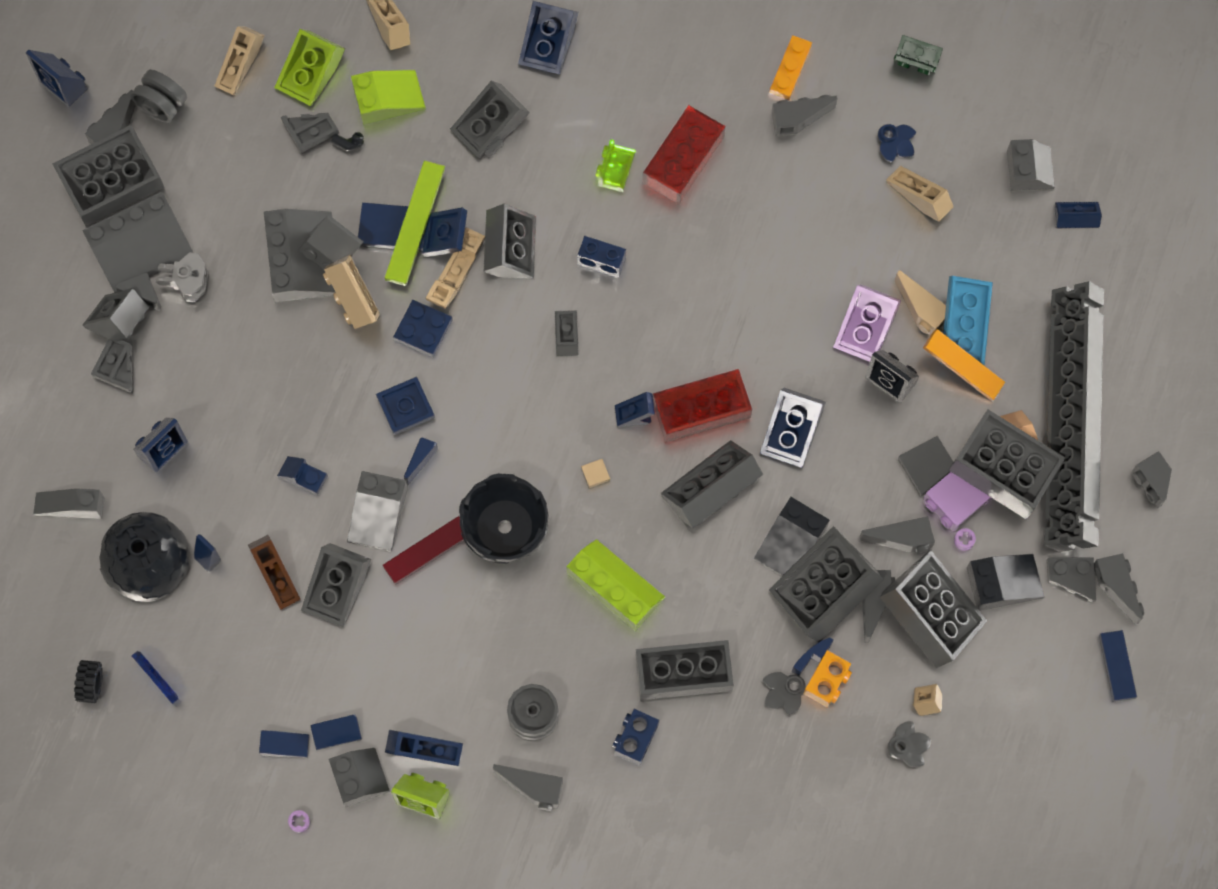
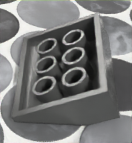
M132 125L52 163L86 227L164 188L156 168Z
M163 192L155 194L82 230L114 293L117 292L116 286L118 283L146 272L151 277L160 272L158 270L159 264H174L175 261L179 262L189 252L193 253Z
M298 209L264 211L271 286L275 303L331 296L335 293L332 284L328 285L323 276L325 272L312 260L307 259L298 250L310 232L327 215L332 217V212Z
M987 409L949 471L1027 519L1038 505L1065 457Z
M833 526L769 591L806 635L819 643L884 578Z
M931 550L898 577L879 597L935 668L952 662L987 622L986 618Z

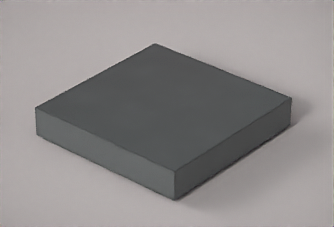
M938 436L898 457L920 496L926 494V492L950 473V467L954 463Z

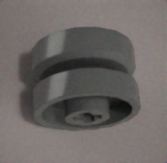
M149 69L141 79L142 85L136 86L131 93V99L148 115L161 122L170 123L177 114L176 108L182 107L186 101L187 94L181 86L168 76Z
M529 684L521 686L513 692L508 701L507 714L510 727L518 736L526 740L535 741L543 739L553 732L558 723L559 709L557 700L549 689L542 685ZM532 709H535L537 713L532 715L528 711L532 712Z

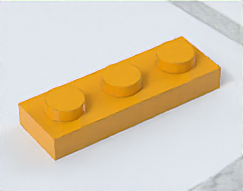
M792 35L769 93L790 100L812 47V42Z

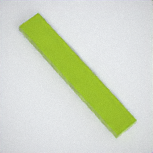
M424 160L385 275V281L403 286L407 285L445 171V166Z

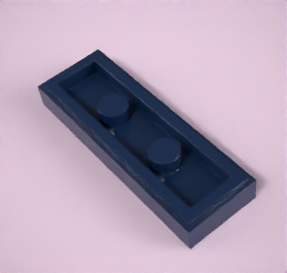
M1123 630L1100 633L1099 638L1113 702L1136 699L1137 693Z

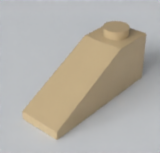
M366 0L380 34L389 49H400L410 45L409 24L392 0Z
M237 26L214 87L235 95L255 60L265 35L248 27Z
M902 166L886 179L890 186L921 212L937 221H940L953 208L946 189Z
M899 270L894 281L918 328L923 333L931 335L934 330H939L944 324L946 305Z

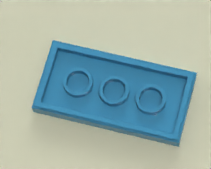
M949 276L943 334L985 366L993 282Z

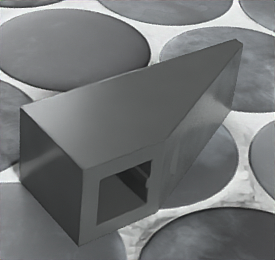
M132 89L127 94H123L112 108H108L103 113L101 119L88 127L85 135L90 144L129 126L136 106L131 99Z
M822 95L819 98L813 99L804 97L797 101L788 102L787 100H781L773 103L772 119L775 136L797 134L836 108L837 96Z
M1123 553L1097 559L1094 562V570L1099 587L1134 624H1139L1144 616V608L1142 603H1138L1137 585L1135 581L1131 580L1129 574L1131 566L1128 559H1125Z

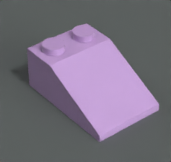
M857 285L833 348L870 362L872 354L875 351L881 350L901 300L864 285Z

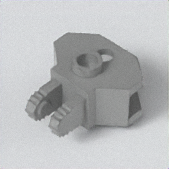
M189 252L179 262L175 261L174 264H159L158 270L163 273H172V277H157L156 283L158 285L174 287V290H179L186 302H196L205 294L208 270L198 253Z

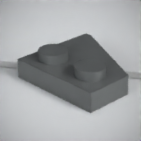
M108 339L91 372V376L131 393L132 345L121 339L115 341Z
M1094 557L1047 559L1049 583L1064 587L1066 591L1073 594L1077 593L1087 598L1090 602L1096 601Z

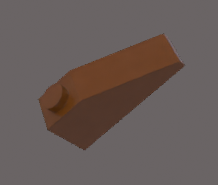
M269 535L248 544L280 610L301 600Z

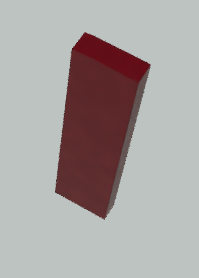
M458 516L382 565L395 585L464 541L461 535L460 517Z

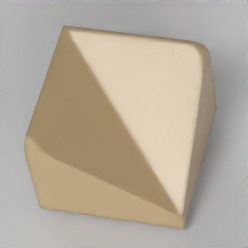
M937 684L915 688L913 706L918 715L923 716L941 712L942 692Z

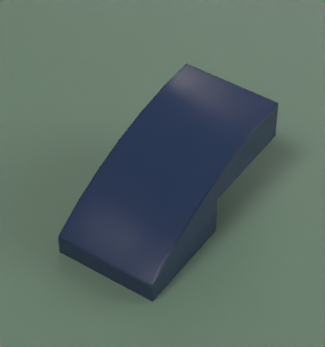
M829 637L811 647L796 662L791 672L800 676L811 659L820 663L834 640Z

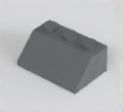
M507 204L486 210L484 272L500 278H534L536 216Z

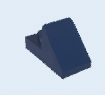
M644 392L616 404L617 426L624 427L651 423V416L655 415L653 394Z
M287 456L277 475L279 478L315 495L319 494L328 477L327 473L308 465L305 459Z

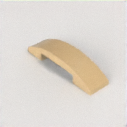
M465 227L462 251L452 254L438 281L435 280L427 294V301L445 309L447 308L471 270L485 240L484 235Z

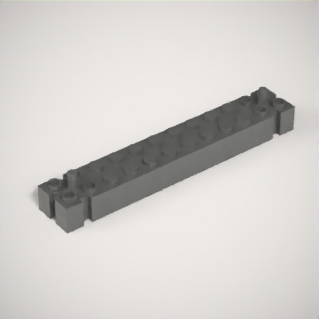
M1090 281L1075 284L1074 290L1067 286L1053 289L1051 296V306L1056 309V314H1051L1047 447L1059 453L1065 459L1046 489L1045 519L1050 521V527L1045 528L1044 545L1059 552L1075 550V546L1083 549L1099 546V529L1094 527V521L1099 520L1104 314L1099 312V308L1104 306V289Z

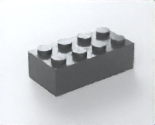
M728 640L636 649L640 700L730 692L733 690L734 684Z

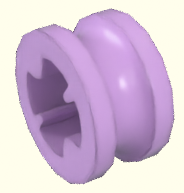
M966 528L959 530L954 537L955 546L962 551L971 549L976 540L974 532ZM963 535H967V538H970L967 545L962 544L963 541H959Z
M300 810L292 812L288 818V824L295 832L305 831L310 823L308 815ZM295 816L299 818L304 816V826L298 825L294 827L292 824L295 823L293 818Z

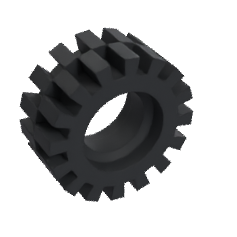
M81 660L79 662L74 682L75 701L97 703L101 692L100 687H102L101 680L103 679L101 662Z

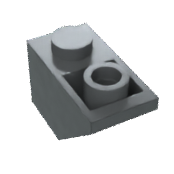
M1159 451L1138 463L1132 470L1135 481L1144 487L1147 498L1151 503H1155L1158 508L1167 499L1172 471Z

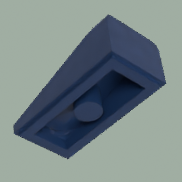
M423 437L419 439L404 475V480H406L408 485L438 450L436 442Z
M198 534L196 536L194 558L204 569L210 572L221 562V558L216 549L201 534Z
M261 730L259 754L261 756L308 758L309 734Z

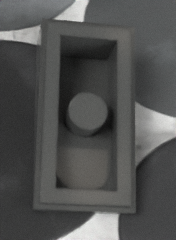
M577 310L555 311L557 356L578 355Z

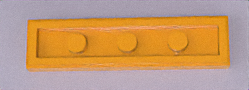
M938 329L933 331L923 346V349L990 401L995 399L1005 381Z

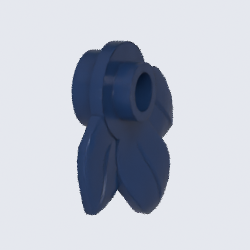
M886 124L880 127L878 139L881 142L880 153L884 159L893 162L897 155L904 158L914 156V147L910 139L915 136L916 131L904 124L896 127L892 124ZM889 133L892 135V137L887 138L885 137V134Z

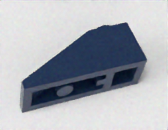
M389 730L385 753L459 766L463 743Z

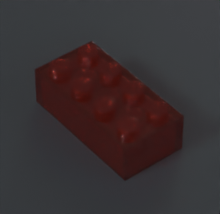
M688 105L644 170L642 183L680 204L723 140L726 126Z
M739 369L653 393L654 409L665 443L751 418L752 407Z

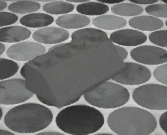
M730 440L661 492V495L681 520L694 528L703 523L712 513L720 510L729 500L737 497L746 487L754 484L763 473L753 455Z

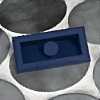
M1055 202L1057 228L1100 227L1102 213L1099 202Z
M356 714L310 725L316 750L362 740Z

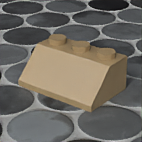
M348 255L327 265L324 268V279L328 285L332 284L335 290L333 295L337 304H342L346 311L343 314L349 325L352 324L354 329L377 321L380 312L351 256Z

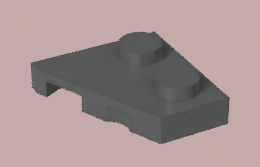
M318 113L316 115L301 114V117L288 118L287 115L281 117L284 126L301 153L328 140L335 134H339V130L329 113Z

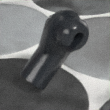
M355 132L351 138L346 139L335 134L331 143L345 151H351L363 145L364 136L360 132Z

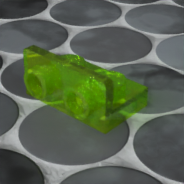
M610 139L609 145H605L603 148V164H599L596 170L595 177H598V186L624 192L635 157V150L615 145V140Z

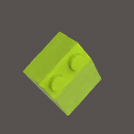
M299 29L274 88L309 106H313L337 69L346 48L309 30Z
M415 70L369 71L351 76L363 125L426 110Z
M411 773V775L404 774L391 791L396 804L440 819L450 794L446 784L433 780V783L424 781L425 777L416 773Z

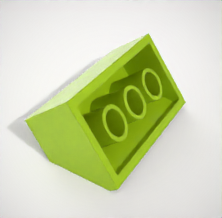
M597 539L584 547L566 566L567 574L635 632L665 599L663 594Z

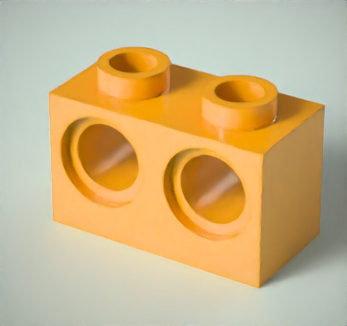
M827 650L803 694L827 708L830 702L835 704L841 694V691L838 690L840 684H846L852 674L849 671L851 663ZM837 666L840 668L841 673L833 675L830 673L829 667ZM825 685L829 688L830 693L823 695L819 693L818 687Z

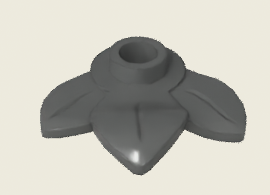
M774 672L763 678L765 685L771 689L765 699L766 707L777 709L784 706V710L788 715L795 713L800 708L801 695L806 688L802 677L798 675L787 676L782 672ZM792 683L797 684V685H798V689H797V690H791V689H790V684H792Z
M904 722L896 728L895 737L889 741L888 752L891 757L899 760L902 759L908 766L919 767L925 764L921 753L930 747L931 739L923 733H915L913 722ZM897 744H900L903 750H899Z

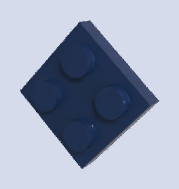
M461 207L430 213L425 230L422 254L430 257L462 251L467 210Z
M412 299L393 339L434 358L453 318Z
M417 377L376 394L394 435L435 418Z

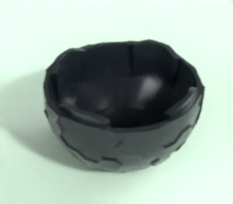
M498 473L490 475L488 478L475 484L466 497L461 500L459 506L461 535L465 543L476 555L494 563L507 564L531 555L538 549L548 530L549 514L542 492L528 481L514 474ZM508 523L512 528L508 533H501L498 529L500 524Z
M138 512L119 519L108 529L101 542L99 569L104 580L119 594L132 601L151 602L169 595L186 576L189 569L188 545L184 533L166 517L156 513ZM137 542L144 543V550L140 553L132 551L133 545Z

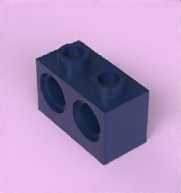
M584 236L577 254V265L619 278L626 260L625 248L588 236Z
M636 709L633 710L632 714L627 713L622 724L625 729L622 735L617 734L612 746L616 748L615 755L640 766L658 728L659 719ZM637 721H642L646 724V728L642 731H637L634 729L633 724ZM627 742H633L637 748L633 752H627L623 746Z

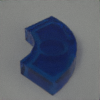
M136 651L132 655L133 659L172 704L177 701V694L140 651Z

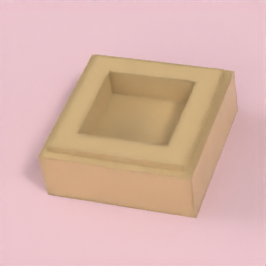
M603 459L581 466L589 488L610 481Z

